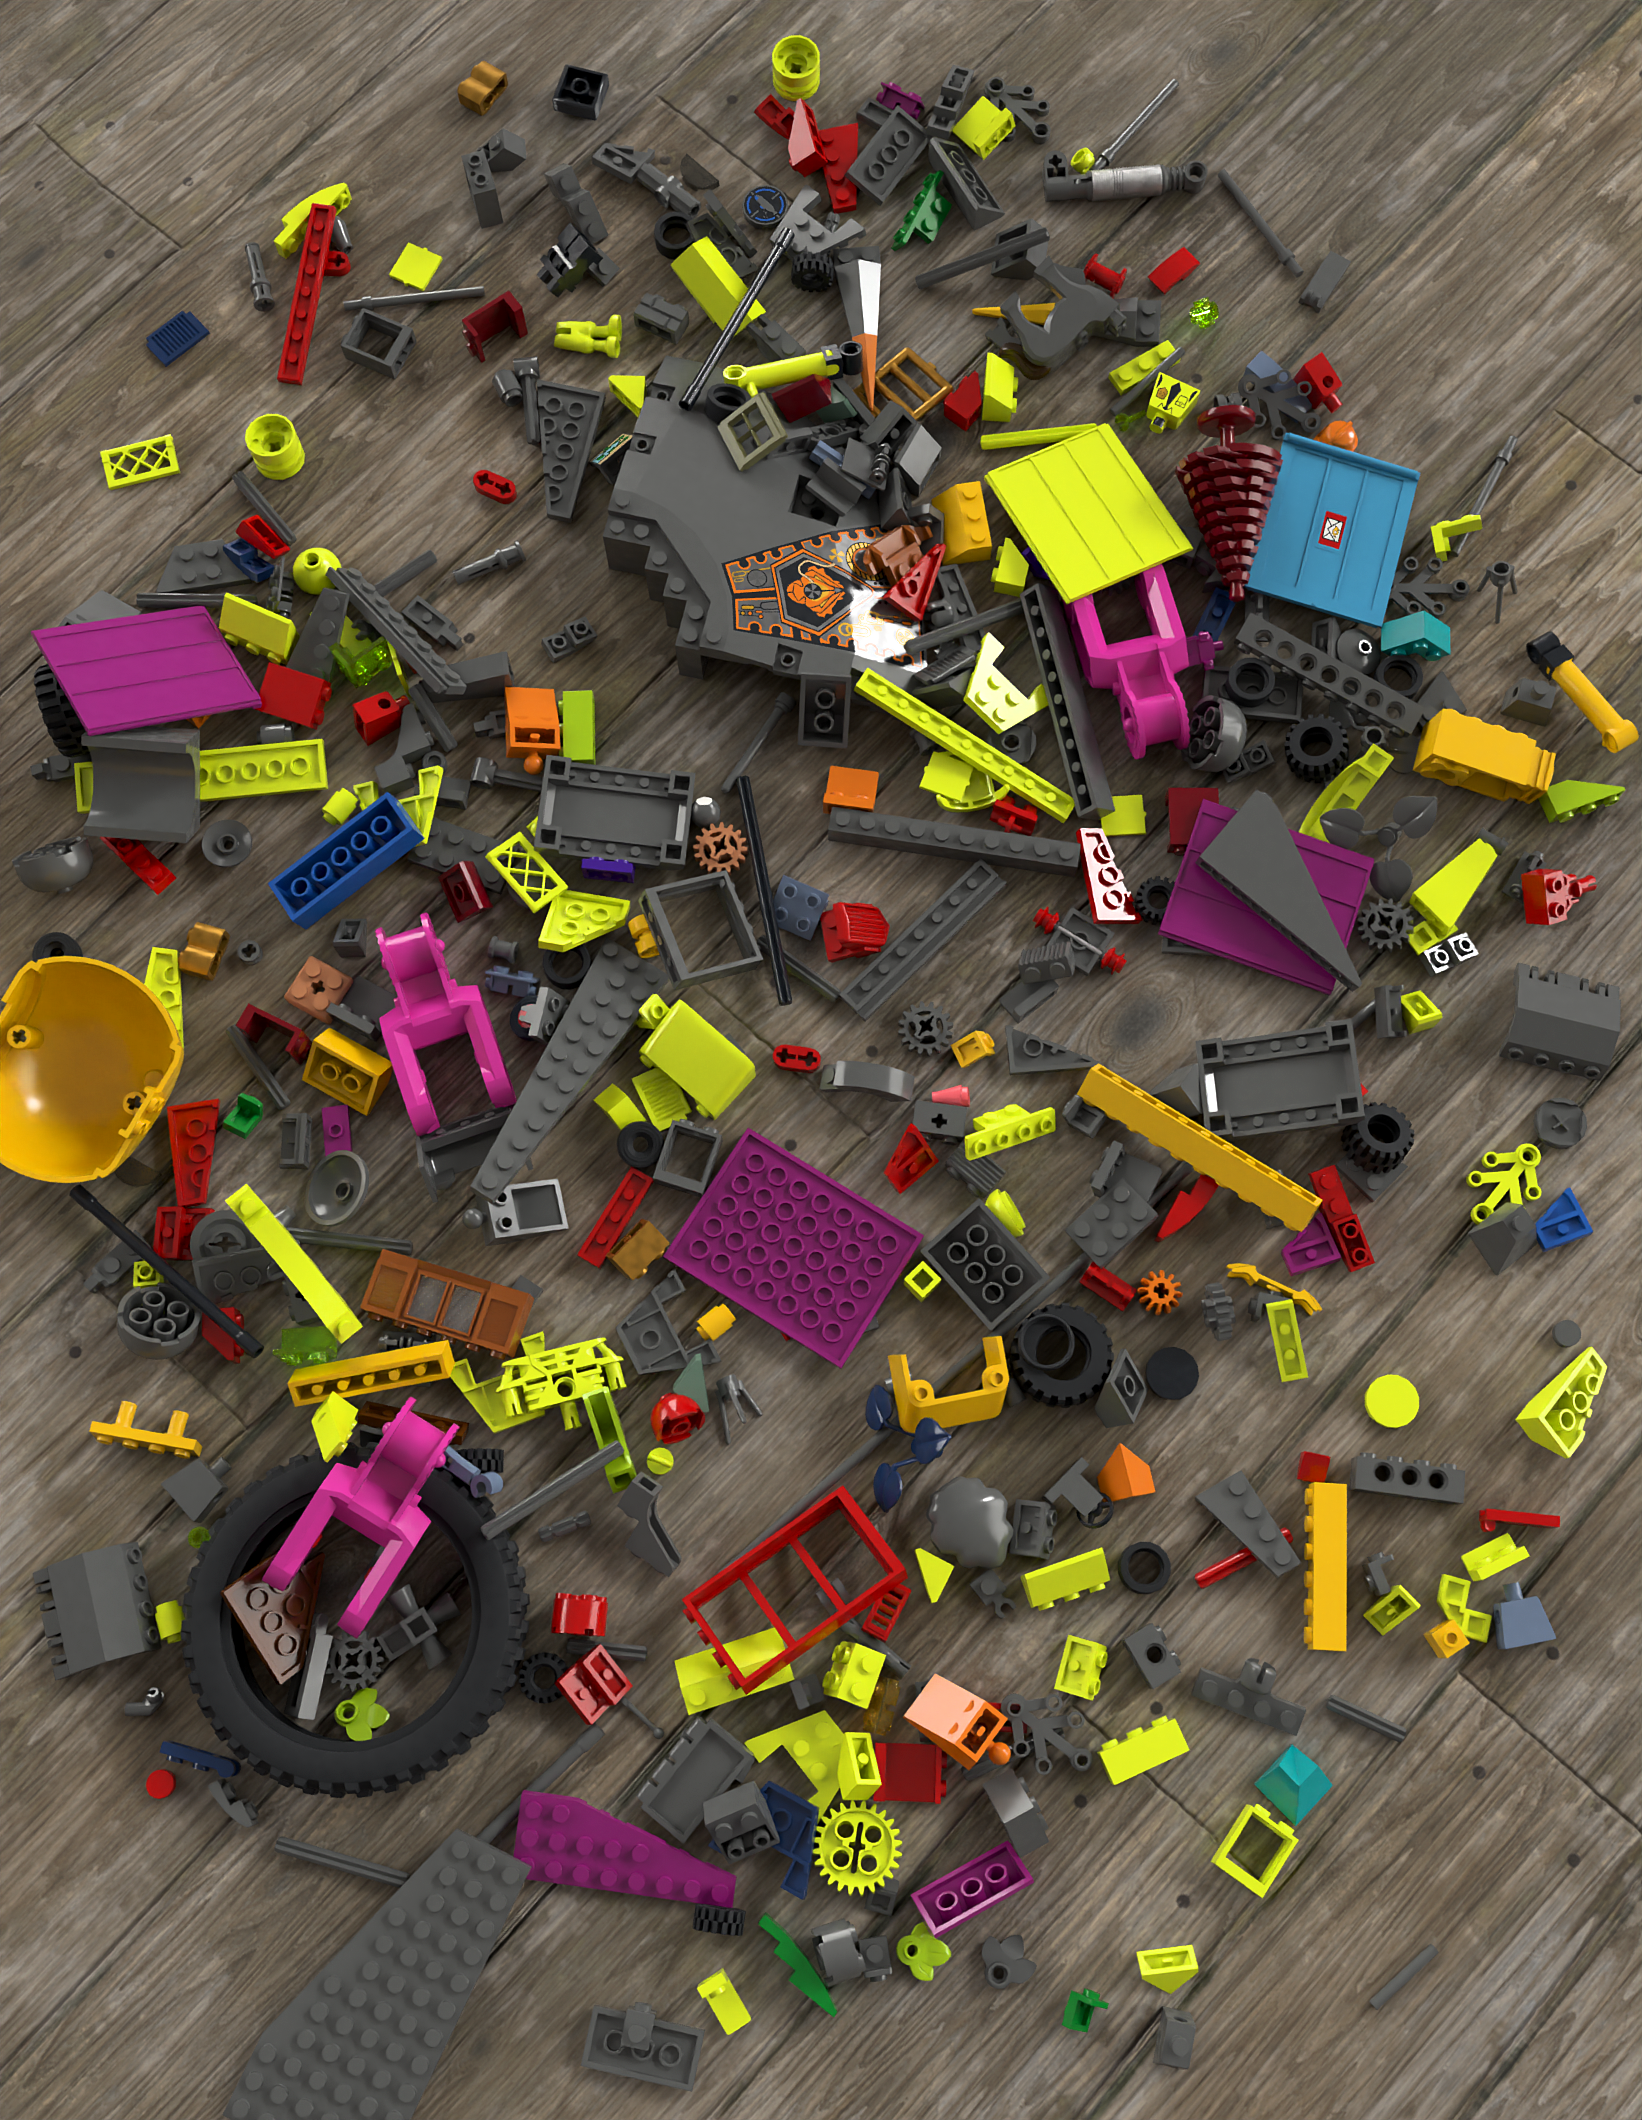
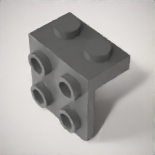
M1113 1141L1111 1147H1107L1103 1152L1101 1158L1103 1163L1099 1170L1096 1169L1091 1176L1090 1184L1094 1196L1102 1197L1123 1177L1148 1203L1162 1176L1161 1168L1127 1154L1123 1144Z

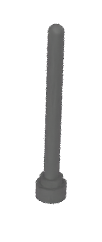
M780 692L775 700V710L721 786L723 793L731 791L737 782V777L742 775L782 715H786L793 710L797 703L791 696Z

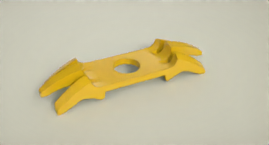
M1236 1263L1226 1266V1268L1232 1269L1227 1274L1228 1278H1242L1249 1286H1253L1255 1283L1267 1290L1281 1292L1285 1298L1292 1299L1293 1304L1300 1305L1309 1316H1312L1313 1311L1317 1312L1318 1310L1320 1312L1322 1310L1317 1300L1305 1289L1298 1292L1259 1274L1254 1265Z

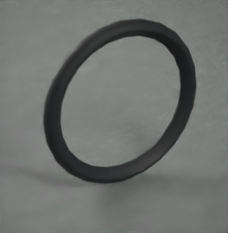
M1041 1314L1030 1318L1022 1326L1018 1336V1347L1023 1359L1029 1365L1039 1370L1050 1371L1062 1367L1069 1361L1074 1351L1075 1339L1070 1326L1060 1317L1052 1314ZM1039 1320L1055 1321L1068 1334L1069 1348L1067 1354L1061 1361L1052 1365L1036 1363L1027 1355L1024 1349L1023 1342L1026 1330Z

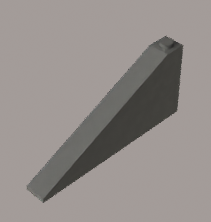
M1256 790L1195 863L1353 992L1362 984L1277 805L1273 803V799L1267 793Z

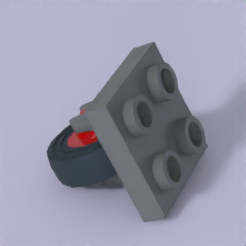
M540 987L538 996H526L513 1007L510 1014L511 1029L519 1038L527 1041H538L547 1047L571 1002L549 987Z

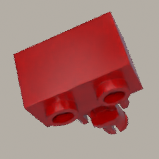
M1536 869L1521 874L1526 924L1552 925L1567 920V912L1573 904L1579 902V899L1575 897H1581L1583 893L1596 889V884L1589 886V884L1596 882L1595 877L1588 875L1577 879L1575 874L1566 875L1562 873V870Z

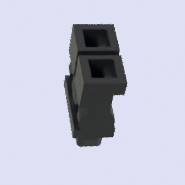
M571 223L557 237L559 240L558 244L549 249L547 256L544 254L540 260L544 266L537 273V276L547 284V289L556 297H559L565 289L572 293L576 289L575 285L579 284L583 279V273L593 262L598 265L603 259L589 239Z

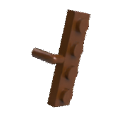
M366 1401L358 1413L357 1423L372 1428H383L385 1423L393 1422L401 1408ZM411 1410L412 1413L444 1433L448 1432L453 1423L460 1426L449 1445H462L469 1430V1423Z

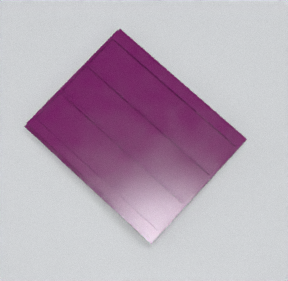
M194 606L31 631V635L88 736L250 707L257 709L262 706L259 694L205 606Z
M1203 799L1158 935L1330 996L1336 978L1195 863L1238 812L1237 810ZM1288 829L1346 949L1374 859Z

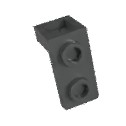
M930 503L909 508L908 517L919 526L928 525L933 535L920 544V550L924 556L933 546L943 543L944 513Z

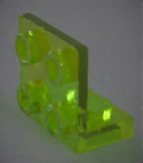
M383 636L355 657L347 647L342 649L337 642L328 647L338 668L356 689L361 685L368 684L374 675L388 669L393 662L387 640Z
M326 1326L282 1329V1349H273L272 1354L280 1359V1362H286V1365L289 1366L302 1365L304 1360H313L314 1364L329 1363V1359L337 1358V1338Z

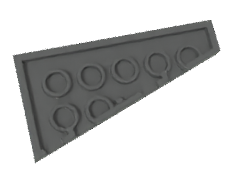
M537 379L547 516L549 519L571 523L606 395L603 392Z

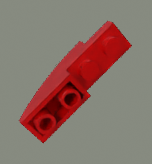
M100 837L157 895L176 879L174 874L150 853L139 840Z
M1329 1165L1308 1173L1316 1196L1322 1199L1318 1207L1319 1212L1323 1214L1341 1258L1349 1272L1374 1264L1375 1261L1358 1216L1353 1214L1335 1165Z

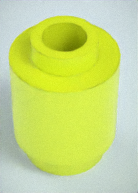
M342 788L339 792L336 791L322 808L324 813L322 817L333 826L336 823L342 825L356 808L355 804L358 799L348 790Z
M177 1600L156 1606L157 1613L155 1618L161 1640H167L168 1644L181 1641V1624L185 1620L182 1606H179Z

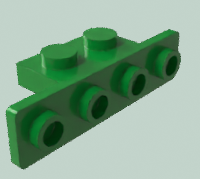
M942 170L937 171L935 174L930 173L925 178L923 190L913 200L915 204L913 209L909 210L905 215L903 227L893 237V240H895L891 247L893 251L903 247L912 232L917 234L927 244L934 240L952 206L950 202L935 190L944 174Z

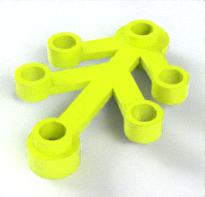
M1522 1144L1515 1152L1498 1154L1487 1152L1483 1155L1481 1162L1484 1167L1489 1169L1494 1168L1500 1163L1515 1164L1509 1171L1487 1173L1473 1171L1468 1174L1466 1182L1472 1188H1477L1485 1183L1500 1182L1484 1203L1476 1205L1471 1210V1219L1474 1223L1478 1225L1494 1212V1207L1508 1189L1511 1203L1522 1204L1518 1177L1523 1170L1527 1187L1523 1192L1525 1199L1535 1201L1540 1198L1542 1191L1537 1183L1535 1167L1540 1163L1541 1154L1536 1146ZM1523 1153L1529 1154L1530 1161L1524 1160ZM1487 1156L1493 1157L1494 1164L1487 1162ZM1471 1176H1477L1479 1183H1474L1471 1180ZM1529 1189L1536 1191V1197L1530 1196ZM1478 1211L1484 1213L1485 1218L1483 1220L1477 1217Z

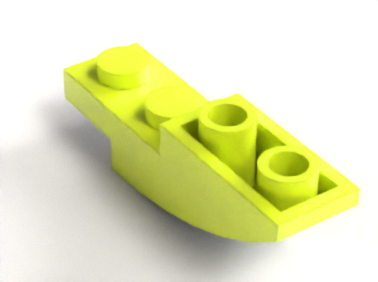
M347 184L333 185L309 196L281 219L285 229L274 240L280 256L287 259L305 239L312 203L335 206L337 210L336 216L349 205L352 198Z

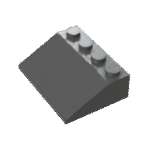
M980 1198L920 1250L990 1331H994L1050 1279V1276Z

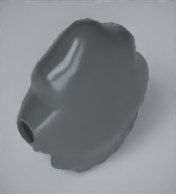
M959 1476L943 1485L939 1490L930 1495V1504L926 1512V1517L932 1524L930 1539L935 1548L941 1554L954 1555L958 1563L967 1569L975 1567L994 1569L1000 1567L1006 1559L1008 1544L1013 1537V1528L1006 1520L1008 1507L1006 1498L998 1489L985 1487L979 1478Z

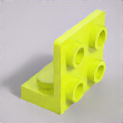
M982 96L954 126L952 132L980 158L985 160L1016 125L1013 114L1006 107L1001 112L988 99Z

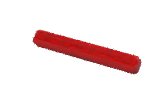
M1287 1528L1280 1529L1288 1543H1291L1293 1541L1291 1532ZM1246 1547L1195 1574L1194 1578L1197 1585L1204 1589L1252 1564L1257 1559Z

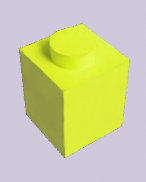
M922 1261L904 1279L903 1285L922 1303L940 1285L942 1279Z

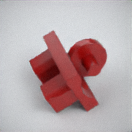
M1007 795L1001 801L997 799L989 820L1004 827L1005 833H1010L1012 830L1019 834L1031 836L1038 818L1036 815L1037 808L1029 804L1025 805L1023 810L1014 806L1016 802L1014 798Z

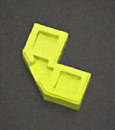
M1442 1574L1436 1601L1448 1620L1454 1619L1466 1638L1487 1643L1492 1616L1466 1609L1471 1581Z

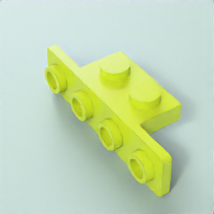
M1017 1104L1007 1105L1004 1109L987 1112L983 1116L974 1118L973 1128L978 1132L967 1135L964 1138L966 1159L971 1161L1054 1132L1056 1130L1055 1109L1049 1107L1030 1114Z

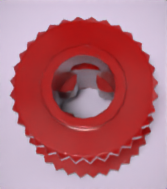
M1094 254L1083 271L1085 282L1090 280L1111 291L1110 297L1114 299L1125 281L1127 269L1123 268L1119 274L1097 263L1099 255Z

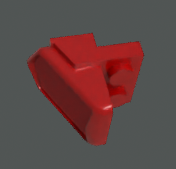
M838 902L833 904L832 910L822 912L820 917L827 959L831 963L854 956L862 958L881 952V946L885 945L890 925L881 911L872 904Z

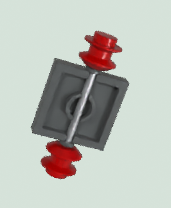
M1048 906L1045 910L1039 909L1033 919L1036 923L1034 928L1042 926L1045 928L1044 934L1052 931L1055 932L1047 944L1049 946H1052V944L1056 945L1057 943L1061 945L1062 942L1066 944L1067 941L1070 942L1076 960V970L1088 976L1098 959H1100L1101 969L1105 967L1111 968V975L1115 971L1117 973L1121 972L1127 962L1124 959L1125 953L1120 956L1115 954V947L1107 952L1105 950L1113 938L1114 932L1101 924H1094L1093 919L1071 907L1061 923L1058 922V912L1051 915L1048 913Z

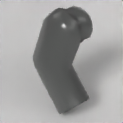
M152 1687L147 1691L148 1694L142 1702H127L125 1705V1716H151L163 1703V1692L158 1687Z

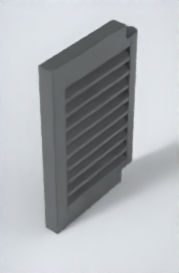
M961 645L913 675L915 679L926 685L936 684L974 661L977 653Z

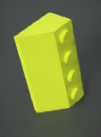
M775 1628L723 1644V1647L745 1678L785 1650L783 1639ZM714 1648L674 1661L688 1715L795 1680L791 1665L788 1664L746 1695L741 1687L738 1690L733 1687L727 1677L731 1672L726 1665L721 1668L712 1655L716 1652Z

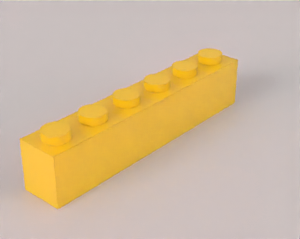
M445 1340L295 1369L287 1384L294 1405L298 1407L324 1402L332 1391L345 1398L449 1378L455 1361L449 1341Z
M1313 1482L1309 1484V1488L1305 1489L1304 1496L1305 1504L1309 1505V1516H1305L1304 1520L1305 1532H1309L1308 1543H1305L1304 1557L1305 1560H1308V1571L1304 1573V1586L1308 1588V1599L1304 1600V1614L1308 1616V1627H1304V1643L1308 1644V1650L1343 1652L1346 1651L1347 1484Z

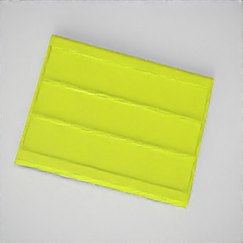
M1109 424L1099 425L994 469L984 476V480L1001 502L1066 604L1193 550L1192 545Z

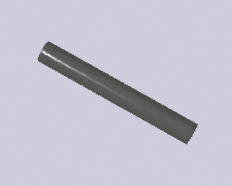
M1432 1944L1428 1945L1369 2000L1370 2004L1378 2010L1439 1953Z

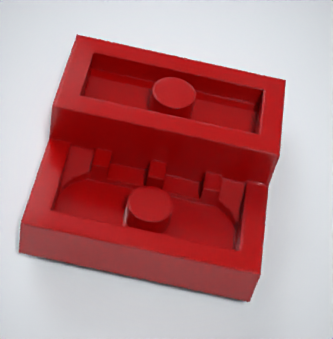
M182 1206L157 1207L153 1250L164 1260L192 1261L193 1258L190 1251L192 1232L200 1220L215 1212V1210L212 1208H184Z
M601 1644L596 1645L583 1655L554 1682L586 1725H592L610 1705H616L633 1687Z

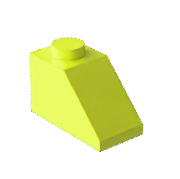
M845 1732L843 1735L837 1771L843 1800H868L882 1785L870 1733Z

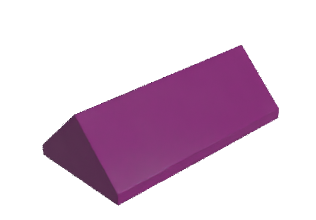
M1007 1840L911 1894V1897L930 1936L937 1938L1033 1884L1034 1880Z

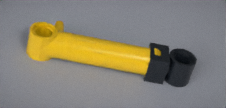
M1546 632L1526 644V652L1531 661L1535 664H1540L1539 670L1548 681L1554 679L1602 735V746L1612 753H1617L1638 740L1639 735L1634 724L1629 720H1623L1572 662L1574 655L1564 644L1561 645L1558 637L1553 632Z

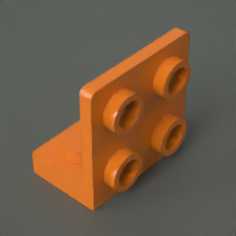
M831 766L827 790L824 793L823 813L831 814L832 807L873 813L879 773Z

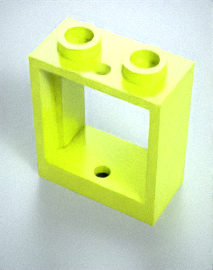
M1246 1804L1211 1859V1862L1257 1896L1263 1898L1299 1840L1292 1835L1294 1830L1282 1821L1276 1824L1269 1819L1271 1813L1259 1804H1256L1255 1807ZM1251 1816L1284 1839L1259 1880H1256L1226 1858V1855Z

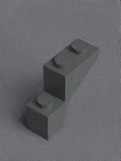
M563 163L544 173L553 196L561 201L576 228L592 244L608 236L590 191L580 187L571 165Z
M413 703L403 708L398 745L395 753L386 762L374 767L384 792H389L391 795L415 787L412 778L416 777L411 763L423 759L425 754L432 752L431 746L435 745L430 731L424 732L422 725L426 724L420 710H415Z
M641 1471L631 1481L617 1505L628 1517L639 1521L625 1547L634 1556L642 1558L651 1564L657 1572L669 1577L679 1566L682 1558L657 1513V1499L663 1486Z

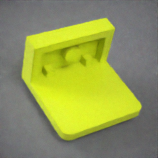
M842 1641L833 1651L832 1661L834 1662L831 1671H828L823 1679V1694L867 1709L886 1655L857 1643Z

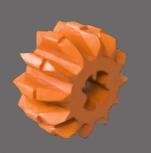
M1164 1270L1159 1271L1158 1278L1153 1271L1149 1272V1280L1142 1278L1140 1283L1144 1287L1137 1289V1293L1145 1295L1138 1300L1139 1303L1148 1302L1145 1308L1147 1312L1152 1307H1155V1315L1157 1316L1161 1314L1162 1309L1166 1314H1170V1306L1177 1308L1179 1302L1176 1299L1181 1298L1183 1295L1180 1291H1175V1289L1181 1286L1180 1282L1172 1284L1171 1281L1174 1275L1170 1274L1166 1279L1164 1278ZM1158 1287L1161 1288L1162 1293H1165L1162 1298H1158V1293H1154Z

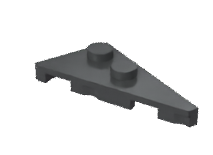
M1010 1025L1005 1026L1010 1076L1088 1070L1099 1063V1061L1083 1053L1080 1055L1067 1050V1047L1057 1043L1041 1040L1036 1035L1031 1033L1028 1035L1013 1029L1014 1027Z

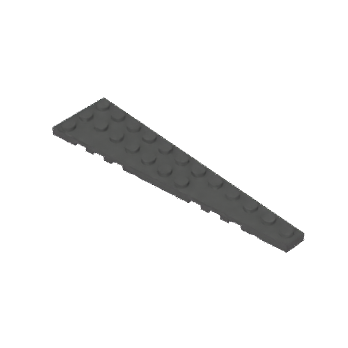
M606 937L470 1186L471 1192L490 1204H494L641 1017L639 1009L652 994L658 995L669 981L668 974Z

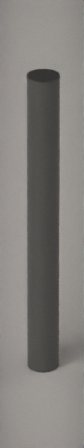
M1179 346L1110 409L1111 414L1116 417L1157 380L1159 372L1165 373L1185 354L1184 349Z

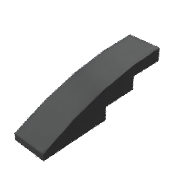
M952 65L941 87L940 96L934 106L933 116L927 125V135L946 140L949 139L962 109L975 70Z

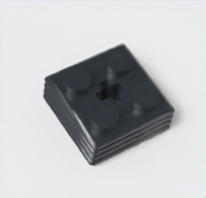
M566 64L552 98L554 111L596 121L609 88L608 74Z

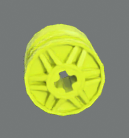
M791 35L783 38L775 45L772 52L773 85L776 92L784 99L797 101L802 98L806 100L816 93L820 84V52L816 44L804 36Z
M266 414L250 423L246 430L245 441L260 473L273 480H284L300 471L304 464L305 453L290 420L279 414Z

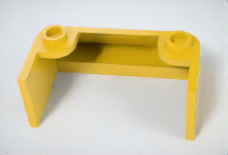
M1002 1336L982 1337L987 1368L982 1374L983 1390L937 1399L934 1397V1391L930 1383L925 1380L910 1381L906 1354L888 1355L898 1417L902 1429L908 1433H915L918 1423L925 1417L933 1418L941 1428L998 1416L1003 1407L1009 1382Z

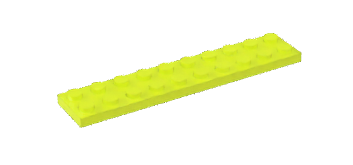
M323 739L200 751V802L328 789ZM92 762L74 763L77 812L80 814L89 813L93 795Z

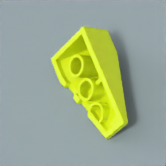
M1588 1347L1531 1399L1515 1419L1532 1441L1565 1459L1570 1458L1583 1441L1585 1435L1583 1427L1586 1418L1591 1417L1593 1410L1590 1409L1594 1395L1599 1393L1607 1369L1606 1364L1594 1348Z

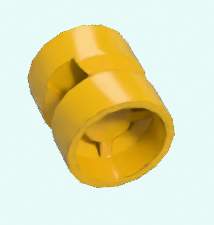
M644 914L630 920L628 927L632 938L637 939L635 946L639 957L651 958L660 955Z

